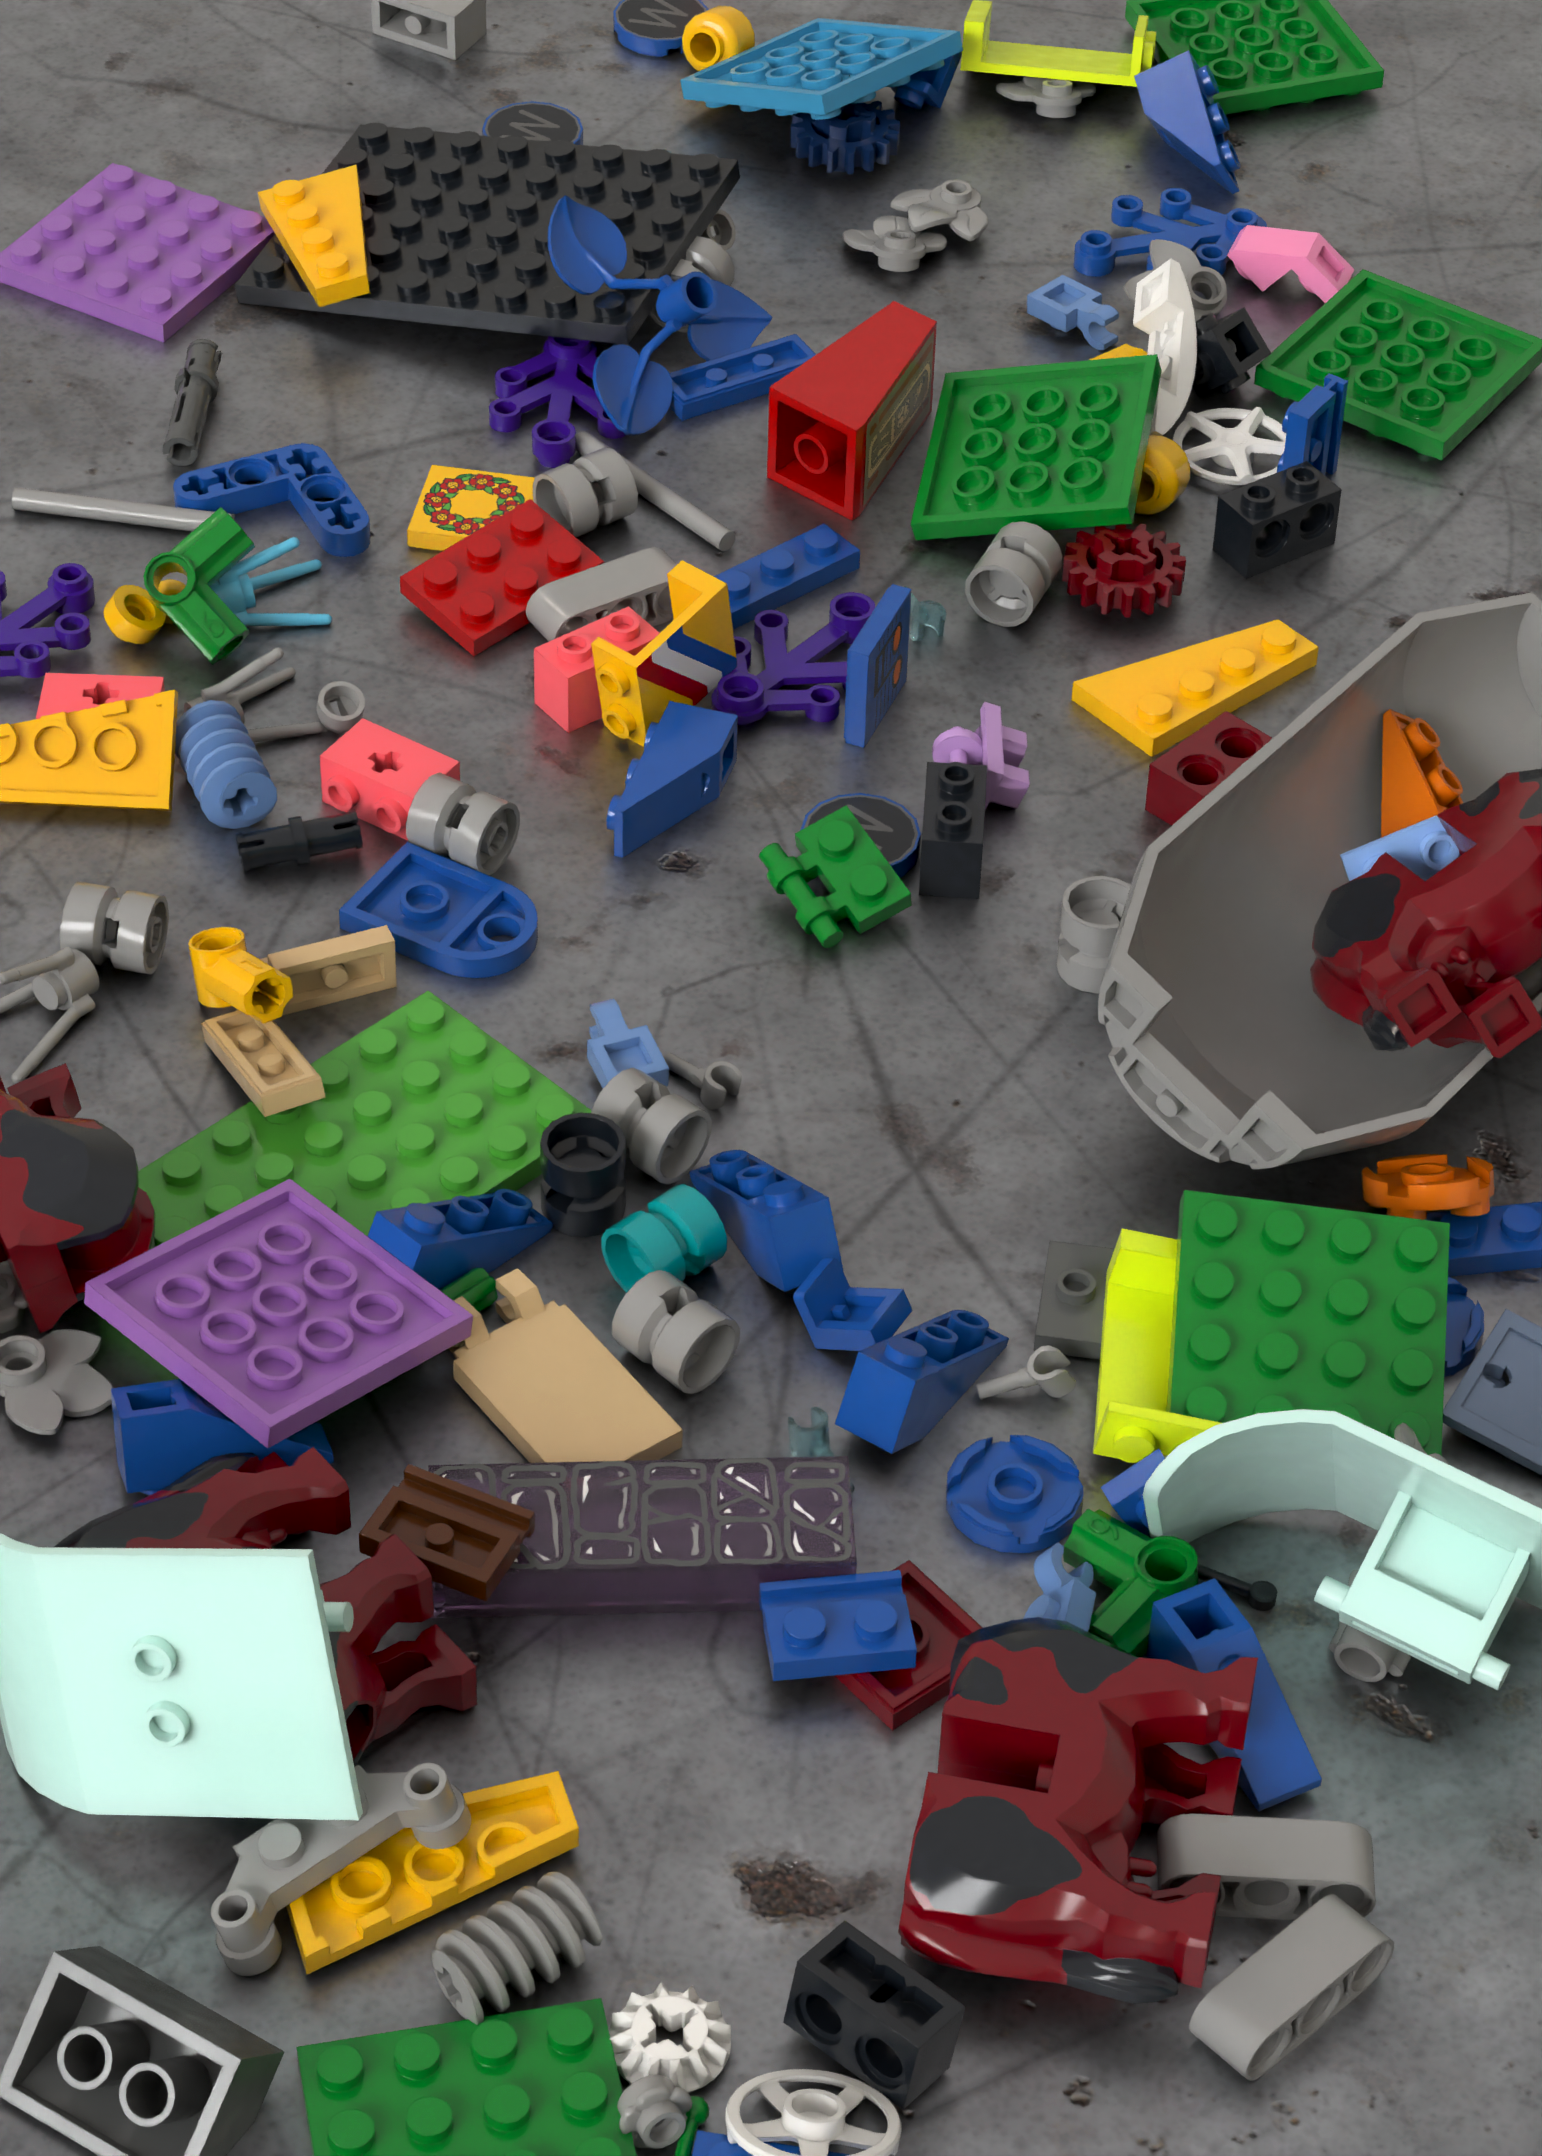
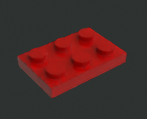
M529 499L400 576V593L475 657L530 623L526 616V607L530 597L538 588L555 580L601 565L604 561L535 502Z

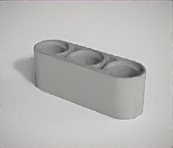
M651 547L555 580L538 588L532 594L526 607L527 619L548 642L628 606L651 626L655 627L673 620L667 573L677 564L663 549Z
M1180 1814L1167 1819L1158 1829V1890L1177 1888L1202 1873L1221 1876L1216 1916L1296 1920L1315 1903L1330 1894L1337 1895L1363 1917L1371 1913L1376 1905L1372 1837L1365 1828L1355 1823L1212 1814Z
M1327 1895L1216 1984L1195 2009L1189 2024L1190 2032L1249 2081L1256 2080L1285 2058L1379 1977L1392 1957L1394 1941L1337 1895Z

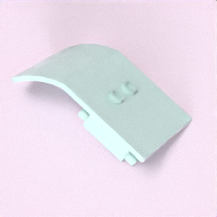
M1300 1409L1258 1413L1215 1425L1178 1445L1157 1466L1145 1483L1143 1500L1150 1538L1174 1536L1190 1543L1202 1535L1236 1521L1270 1512L1301 1509L1338 1511L1377 1530L1378 1533L1351 1587L1326 1575L1316 1592L1314 1601L1339 1613L1340 1622L1468 1684H1471L1472 1680L1475 1679L1497 1691L1501 1688L1511 1665L1488 1654L1487 1651L1515 1598L1517 1597L1542 1609L1541 1508L1336 1411Z
M0 1533V1719L7 1750L18 1774L38 1793L62 1806L86 1814L359 1821L363 1810L329 1632H350L354 1620L352 1604L350 1602L324 1601L323 1591L320 1590L313 1549L36 1547L16 1541Z

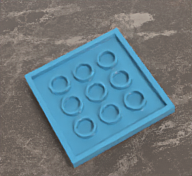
M817 18L685 77L680 82L684 99L704 101L706 107L709 108L723 107L731 104L739 105L740 110L744 112L766 108L775 109V114L779 116L802 112L810 113L812 119L823 120L841 114V107L847 104L862 103L876 97L875 91L908 83L910 75L918 71H930L944 66V59L963 51L960 31Z

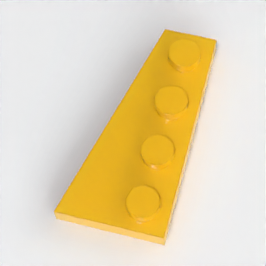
M357 165L299 181L284 180L275 184L273 188L258 192L261 211L319 307L370 293Z
M1277 619L1074 681L1071 700L1146 754L1153 757L1189 737L1223 712L1228 711L1231 713L1317 664L1319 647Z
M174 689L154 693L153 696L100 704L99 707L69 713L60 712L14 724H0V803L172 811L178 692Z
M559 1771L462 1793L471 1814V1826L466 1836L457 1844L444 1849H430L421 1845L416 1840L411 1828H403L287 1905L286 1908L306 1975L578 1847L579 1827Z

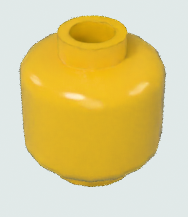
M717 6L695 15L685 26L682 35V49L685 57L697 71L708 68L755 46V34L749 19L743 12L731 6Z
M1149 435L1135 513L1153 515L1165 511L1186 490L1190 480V463L1185 451L1175 441L1165 436Z

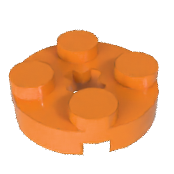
M1419 1154L1388 1158L1377 1162V1174L1368 1167L1362 1170L1363 1199L1371 1207L1387 1208V1215L1425 1220L1427 1218V1211L1450 1209L1451 1214L1457 1216L1484 1215L1490 1211V1197L1494 1195V1168L1486 1160L1466 1156L1467 1169L1452 1167L1448 1165L1447 1154Z

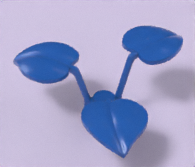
M567 195L560 198L556 203L548 226V250L553 267L565 284L582 295L595 293L603 283L611 289L660 290L656 301V311L660 319L666 323V326L642 348L640 355L628 345H613L600 354L593 369V385L596 396L615 427L628 436L643 434L662 420L672 401L673 385L669 371L661 364L649 361L651 354L672 333L688 325L687 336L691 347L701 358L709 361L751 348L758 335L772 320V316L740 291L722 282L710 279L701 272H691L676 281H673L667 274L658 279L616 278L615 275L624 269L627 261L626 242L618 227L601 212L579 204Z

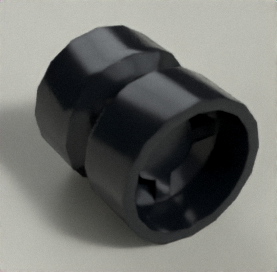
M581 1112L564 1115L551 1122L543 1131L540 1142V1165L543 1175L541 1180V1210L543 1216L554 1223L553 1229L568 1236L591 1237L602 1235L606 1229L622 1220L625 1212L626 1180L624 1173L626 1169V1140L623 1131L613 1120L592 1113Z

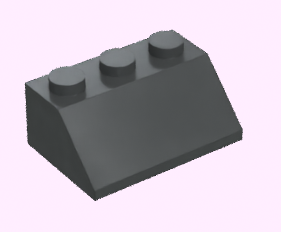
M101 1946L53 1951L0 2075V2097L98 2156H226L255 2122L284 2051Z

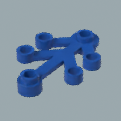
M1169 188L1161 193L1159 212L1163 217L1143 211V202L1138 197L1121 195L1112 201V222L1121 227H1134L1150 233L1112 239L1104 231H1087L1081 235V239L1075 244L1073 265L1083 275L1091 277L1105 276L1113 271L1116 257L1150 252V242L1158 239L1181 244L1193 252L1196 250V257L1201 267H1210L1222 275L1226 271V264L1230 259L1227 254L1239 232L1247 225L1267 227V224L1261 217L1249 209L1237 208L1222 214L1191 204V194L1181 188ZM1183 219L1201 226L1193 227L1173 220ZM1150 255L1147 258L1146 271L1153 270Z

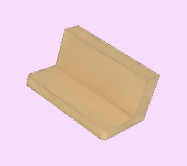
M387 925L268 954L266 958L260 959L291 979L293 998L285 1005L282 1016L397 987L395 940Z

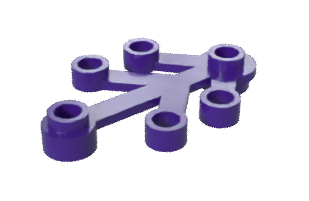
M548 336L543 346V353L516 366L503 367L495 373V393L499 399L492 401L489 405V425L495 431L512 432L519 429L522 424L523 413L550 401L547 419L536 423L532 428V452L538 458L539 463L545 467L556 468L569 463L570 458L576 452V430L569 423L573 402L597 418V431L601 436L609 439H618L626 436L624 432L619 431L608 417L596 396L595 390L577 378L578 371H581L593 379V369L597 360V346L594 341ZM555 370L553 377L527 389V381Z
M65 563L56 567L48 580V588L4 619H2L1 602L7 596L5 575L0 571V651L14 650V656H0V677H42L51 669L49 648L61 647L67 650H78L90 643V622L85 615L80 613L89 610L95 603L94 581L82 565ZM54 611L63 614L56 619L55 627L31 628Z
M856 592L837 595L830 602L829 624L788 653L786 641L788 639L789 619L787 615L778 610L759 612L754 619V638L763 646L765 670L756 676L748 673V669L751 666V643L743 637L734 636L737 667L718 682V686L711 696L712 710L738 715L737 725H747L757 721L768 711L805 710L806 716L816 722H830L836 719L840 712V693L836 688L823 684L842 683V687L846 691L847 661L815 662L842 642L847 644L854 642L875 609L874 601L867 595ZM821 684L812 686L808 690H777L783 685Z

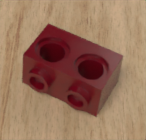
M1228 711L1223 712L1150 763L1145 810L1172 826L1268 743L1272 737Z

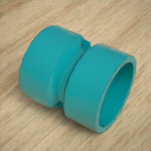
M685 1184L674 1186L647 1204L648 1213L644 1211L631 1213L606 1229L601 1237V1249L605 1263L613 1278L626 1293L648 1273L658 1270L669 1272L683 1282L685 1276L698 1274L721 1259L727 1251V1235L716 1209L703 1194L694 1187Z

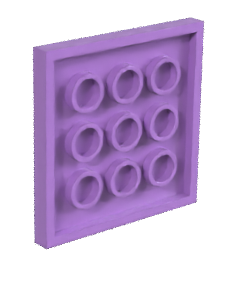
M112 163L0 252V282L165 343L239 280L275 233L266 217L261 216L257 212L235 207L218 201L212 196L202 195L176 186L172 182L159 180L134 171L127 166Z
M291 1179L85 1282L84 1304L266 1448H270L470 1337L473 1321L471 1313Z

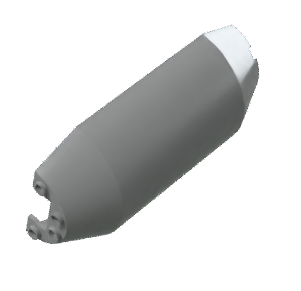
M1532 592L1416 613L1147 847L1135 871L1101 983L1098 997L1099 1023L1106 1026L1112 1045L1108 1057L1122 1084L1149 1118L1180 1144L1217 1163L1231 1160L1250 1165L1251 1169H1266L1389 1143L1409 1135L1424 1125L1493 1058L1484 1044L1469 1041L1445 1048L1425 1039L1412 1048L1408 1045L1404 1050H1376L1361 1025L1327 1008L1313 992L1310 968L1317 955L1312 949L1314 926L1332 890L1349 882L1340 854L1381 838L1383 714L1387 710H1394L1413 719L1421 718L1434 729L1440 740V746L1437 749L1444 764L1457 776L1463 787V793L1460 795L1463 803L1476 799L1506 773L1542 769V601ZM1542 959L1516 977L1538 1012L1542 1009Z

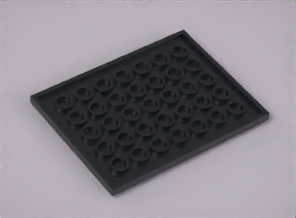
M382 123L361 124L322 174L357 165L370 293L319 307L276 234H274L236 282L238 303L629 345L656 305L660 290L611 289L603 283L595 293L582 295L565 284L555 271L548 250V226L556 203L560 198L567 195L575 202L601 212L618 227L626 242L627 261L624 269L615 275L616 278L658 279L666 274L671 277V273L681 259L686 260L687 249L696 236H702L740 179L738 160L718 158L716 155L708 153L694 156L672 154L663 149L649 151L622 149L620 146L611 144L598 147L576 145L568 140L544 142L527 140L522 136H508L505 138L480 136L472 131L448 133L433 131L427 127L405 129L387 127Z

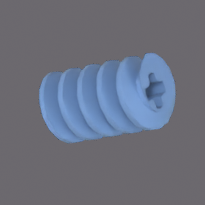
M209 700L196 704L184 712L177 721L175 754L208 820L219 827L230 829L249 827L263 820L273 810L277 802V788L270 779V774L264 766L261 756L255 749V744L248 735V730L241 721V716L235 707L224 701Z

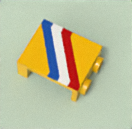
M683 560L667 573L673 621L637 655L634 656L600 637L591 643L604 726L617 737L628 738L644 747L649 725L651 722L659 723L670 701L695 706L718 685L721 678L737 667L727 583Z

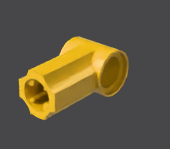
M234 927L210 928L195 934L189 940L188 945L198 1001L202 1005L213 1008L233 1006L262 1024L282 1017L285 1005L293 998L291 979L247 952L245 935L240 929Z

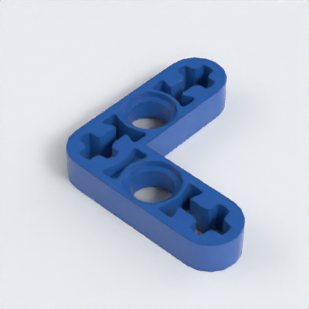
M313 444L289 445L181 474L175 479L173 484L175 507L215 512L222 507L227 513L235 515L290 500L321 548L334 556H355L363 553L370 544V519L367 511L327 453L322 448ZM246 481H260V482H262V483H259V484H252V485L241 484L242 482H246ZM317 498H333V499H334V500H332V501H326V502L313 501L314 499H317Z

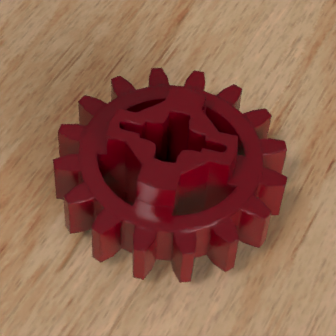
M1125 524L1115 525V529L1096 526L1094 527L1093 535L1080 530L1077 532L1076 542H1067L1065 556H1063L1062 581L1068 582L1067 593L1069 595L1082 594L1081 605L1087 607L1097 603L1101 606V614L1107 615L1113 608L1121 609L1124 617H1131L1132 610L1138 608L1147 615H1151L1154 611V603L1168 608L1172 603V595H1181L1186 557L1180 556V544L1178 542L1166 544L1167 533L1160 531L1151 535L1146 531V524H1139L1135 530L1127 529Z

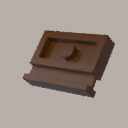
M408 1464L404 1470V1479L399 1486H392L360 1531V1553L373 1557L379 1543L390 1535L396 1534L425 1564L432 1575V1581L487 1602L520 1554V1545L526 1537L530 1538L535 1532V1512Z

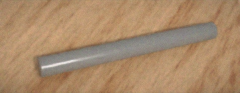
M581 431L576 435V451L583 456L608 447L587 431ZM622 456L631 470L639 495L720 551H727L733 546L736 538L734 532Z
M18 487L14 488L12 494V508L14 510L191 532L214 513L213 511ZM229 514L235 520L234 514Z

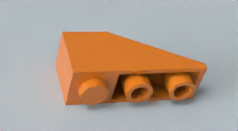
M1391 709L1383 714L1381 838L1436 816L1447 808L1463 803L1460 797L1463 793V787L1457 776L1445 766L1437 749L1440 746V740L1434 729L1421 718L1413 719Z

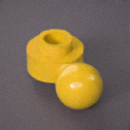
M166 579L160 581L158 589L160 593L171 596L182 592L186 585L178 580ZM135 585L119 587L109 599L103 611L105 621L112 633L120 640L134 644L149 643L164 623H174L163 611L156 607L147 590Z

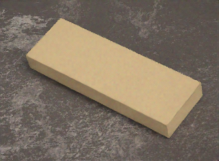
M236 1010L201 1023L205 1043L264 1117L326 1098L321 1076L274 1020L262 1024L250 1015Z

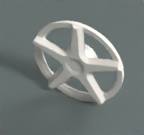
M1257 406L1252 411L1238 408H1217L1199 413L1190 411L1174 432L1173 441L1181 448L1184 437L1193 428L1211 439L1208 443L1185 450V453L1190 463V472L1203 479L1220 484L1247 485L1277 473L1276 467L1268 472L1253 475L1251 464L1254 461L1255 453L1282 456L1285 449L1286 433L1282 431V424L1266 416L1262 408ZM1219 419L1242 420L1234 428H1225L1212 422ZM1261 425L1276 434L1282 442L1257 438L1253 435L1258 426ZM1211 457L1219 466L1234 469L1237 476L1216 474L1194 463Z
M790 2069L757 2076L742 2084L732 2094L725 2111L729 2143H737L753 2156H828L830 2144L865 2149L862 2152L847 2156H895L898 2152L901 2121L893 2104L870 2085L838 2073L812 2069ZM817 2082L842 2087L844 2090L838 2095L821 2089H800L789 2094L779 2083ZM757 2091L782 2117L757 2123H743L740 2116V2106L748 2095ZM867 2098L884 2112L888 2128L886 2133L872 2132L845 2123V2117ZM794 2141L799 2143L801 2155L779 2150L764 2142Z

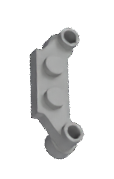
M422 1763L413 1767L408 1772L366 1773L361 1765L358 1764L354 1768L363 1810L359 1821L274 1819L233 1846L239 1859L226 1891L216 1898L211 1907V1917L217 1928L216 1945L226 1966L232 1972L241 1976L257 1975L271 1968L278 1960L282 1951V1939L273 1921L276 1913L403 1828H411L416 1840L421 1845L430 1849H444L460 1842L470 1829L471 1814L462 1792L456 1786L450 1784L445 1770L435 1763Z

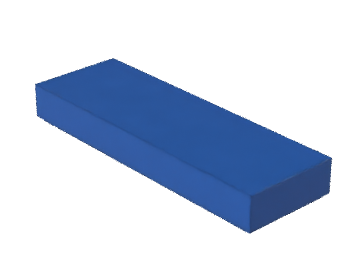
M793 334L671 372L673 396L670 409L684 421L769 394V387L816 354L797 334Z

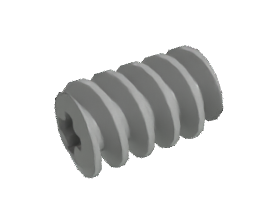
M549 1872L543 1875L537 1882V1888L534 1886H524L519 1889L512 1897V1903L509 1901H498L487 1911V1917L474 1915L467 1919L462 1925V1932L448 1930L442 1933L437 1939L436 1949L431 1952V1961L437 1981L446 1998L464 2020L469 2019L478 2025L484 2022L483 2009L479 2000L484 1998L495 2011L502 2013L510 2006L509 1996L505 1987L506 1984L509 1983L520 1996L527 1998L533 1995L535 1991L534 1979L530 1970L535 1969L545 1981L553 1983L560 1977L559 1964L556 1958L557 1954H560L571 1967L579 1968L585 1962V1953L581 1940L585 1939L593 1946H600L603 1938L594 1912L581 1890L569 1877L559 1872Z

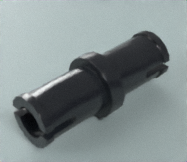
M355 809L349 810L347 813L302 821L301 816L288 818L287 825L243 834L242 832L236 833V842L239 856H241L243 872L250 871L253 868L296 860L299 866L309 864L310 857L352 848H363L360 826L357 825L358 817Z

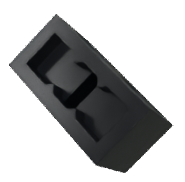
M1306 461L1219 495L1212 550L1244 578L1248 579L1335 543L1342 489Z
M927 762L919 895L979 899L987 765H971L961 762Z
M844 1920L797 1961L783 2023L904 2110L950 2068L966 2006Z

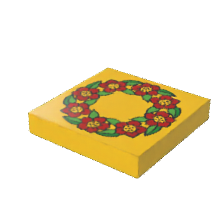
M432 465L407 529V545L415 548L444 551L527 500L531 499L534 502L533 482L535 477Z

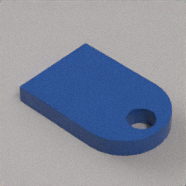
M406 842L339 909L340 929L356 933L387 925L395 940V952L444 973L464 978L493 977L519 967L532 955L538 940L537 911L534 903L523 891L506 882L409 842ZM505 935L513 937L514 939L505 942H498L491 940L490 938Z

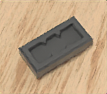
M1058 1241L1049 1242L1035 1331L1034 1351L1041 1346L1049 1345L1059 1349L1064 1355L1100 1359L1106 1273L1114 1248Z

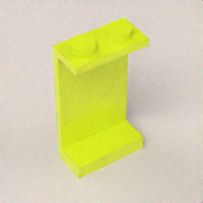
M973 0L964 21L960 69L963 71L1137 87L1134 76L1152 68V62H1154L1157 32L1147 31L1149 16L1139 15L1132 54L989 41L992 1Z
M1121 1229L1106 1273L1093 1454L1116 1458L1129 1463L1139 1462L1158 1448L1165 1456H1168L1178 1445L1215 1425L1222 1424L1221 1422L1166 1412L1178 1239Z

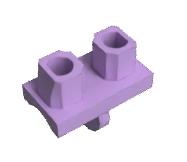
M984 702L980 709L981 725L978 729L972 732L956 726L941 733L933 743V761L939 763L961 762L971 765H987L985 810L989 802L1017 809L1030 784L1029 771L1018 768L1025 756L1027 735L1025 732L1002 726L1001 707Z

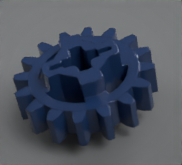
M878 100L870 104L864 102L847 104L841 107V114L823 120L812 119L810 113L800 112L792 115L790 146L796 148L797 158L809 157L808 166L812 168L825 164L829 173L846 171L848 174H854L855 167H862L870 172L874 170V162L887 165L889 164V156L898 154L900 120H894L895 111L893 109L881 111L882 102Z

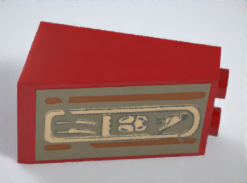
M893 301L769 387L767 478L851 521L859 517L932 412L937 321Z

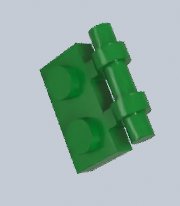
M847 805L795 833L796 847L802 855L788 857L779 843L769 844L759 854L760 860L768 869L766 878L777 894H785L797 910L795 915L797 922L806 934H814L823 948H831L841 941L844 934L836 923L848 917L858 933L862 934L912 906L911 892ZM819 877L831 895L817 897L807 883Z

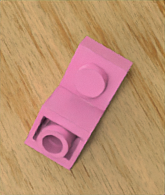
M1247 225L1239 232L1227 254L1233 261L1238 273L1245 279L1251 280L1262 292L1292 269L1298 275L1302 286L1310 293L1316 294L1324 303L1349 282L1355 270L1320 233Z

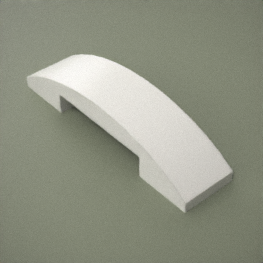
M1172 258L1137 283L1133 326L1149 334L1147 355L1157 354L1162 370L1150 435L1163 436L1172 428L1184 410L1191 393L1197 361V333L1192 300L1181 266Z

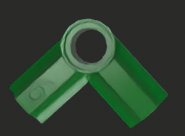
M222 507L215 511L170 552L161 553L152 558L147 564L143 576L144 585L156 607L175 623L212 665L222 659H226L241 645L242 641L250 633L249 629L210 588L211 585L255 548L254 543L244 530ZM179 572L187 576V584L182 592L171 596L159 592L160 581L167 574Z
M1087 1509L1073 1523L1070 1536L1064 1544V1562L1074 1568H1077L1085 1561L1093 1567V1578L1114 1590L1092 1613L1088 1632L1136 1657L1141 1658L1147 1652L1153 1602L1198 1585V1556L1188 1542L1174 1536L1150 1538L1100 1509L1095 1512Z

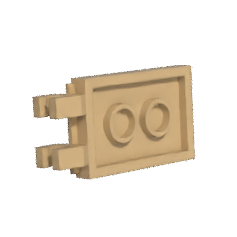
M518 1268L496 1279V1289L501 1295L505 1296L496 1301V1312L505 1321L506 1325L488 1333L482 1315L463 1296L453 1300L473 1315L471 1336L448 1348L456 1358L453 1360V1379L531 1465H558L566 1468V1481L558 1484L566 1492L567 1505L569 1507H572L570 1497L571 1478L575 1465L601 1463L603 1461H623L624 1463L631 1464L637 1472L646 1465L654 1463L682 1448L683 1429L566 1304L558 1306L553 1300L544 1305L537 1286ZM621 1466L579 1470L577 1497L583 1495L585 1476L591 1475L587 1481L590 1491L594 1487L596 1489L607 1488L611 1485L603 1486L605 1483L630 1476L629 1470ZM537 1471L543 1478H560V1472ZM618 1472H622L624 1475L619 1477L620 1474ZM552 1487L555 1490V1492L560 1496V1493L557 1491V1489Z

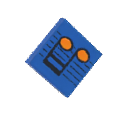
M895 584L888 587L848 649L844 722L845 743L865 748L907 680L911 607L910 588Z

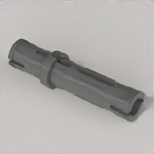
M197 339L191 342L187 348L185 366L176 375L174 389L177 398L174 403L169 430L162 452L163 455L168 454L166 459L177 466H188L197 459L208 406L217 396L219 382L216 373L221 362L222 352L221 350L216 352L218 345L211 340Z

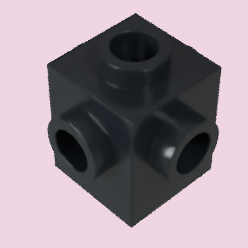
M1245 307L1217 320L1212 312L1195 322L1197 361L1192 386L1198 396L1216 387H1219L1223 394L1228 393L1248 381L1251 377L1247 371L1271 354Z

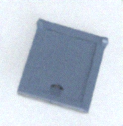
M1505 1309L1443 1409V1423L1542 1475V1327ZM1504 1371L1509 1376L1510 1383L1507 1386L1502 1378Z

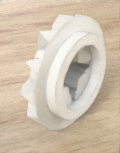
M660 1982L652 1994L640 1996L632 1992L626 2007L620 2012L612 2013L609 2034L617 2070L630 2084L646 2076L663 2075L668 2077L675 2087H681L689 2093L713 2081L728 2061L731 2050V2025L726 2024L722 2017L718 2001L706 2002L699 1998L693 1985L682 1993L668 1991L663 1983ZM655 2024L658 2027L663 2026L670 2032L677 2031L682 2027L684 2048L681 2044L677 2046L669 2039L657 2044Z

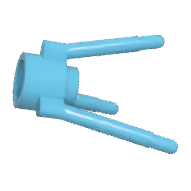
M292 537L277 545L275 544L238 562L210 586L246 627L329 625L332 622V617L329 614L247 613L246 609L256 607L253 590L303 576L321 568V561L314 559L252 578L245 574L297 548L300 544L297 537Z

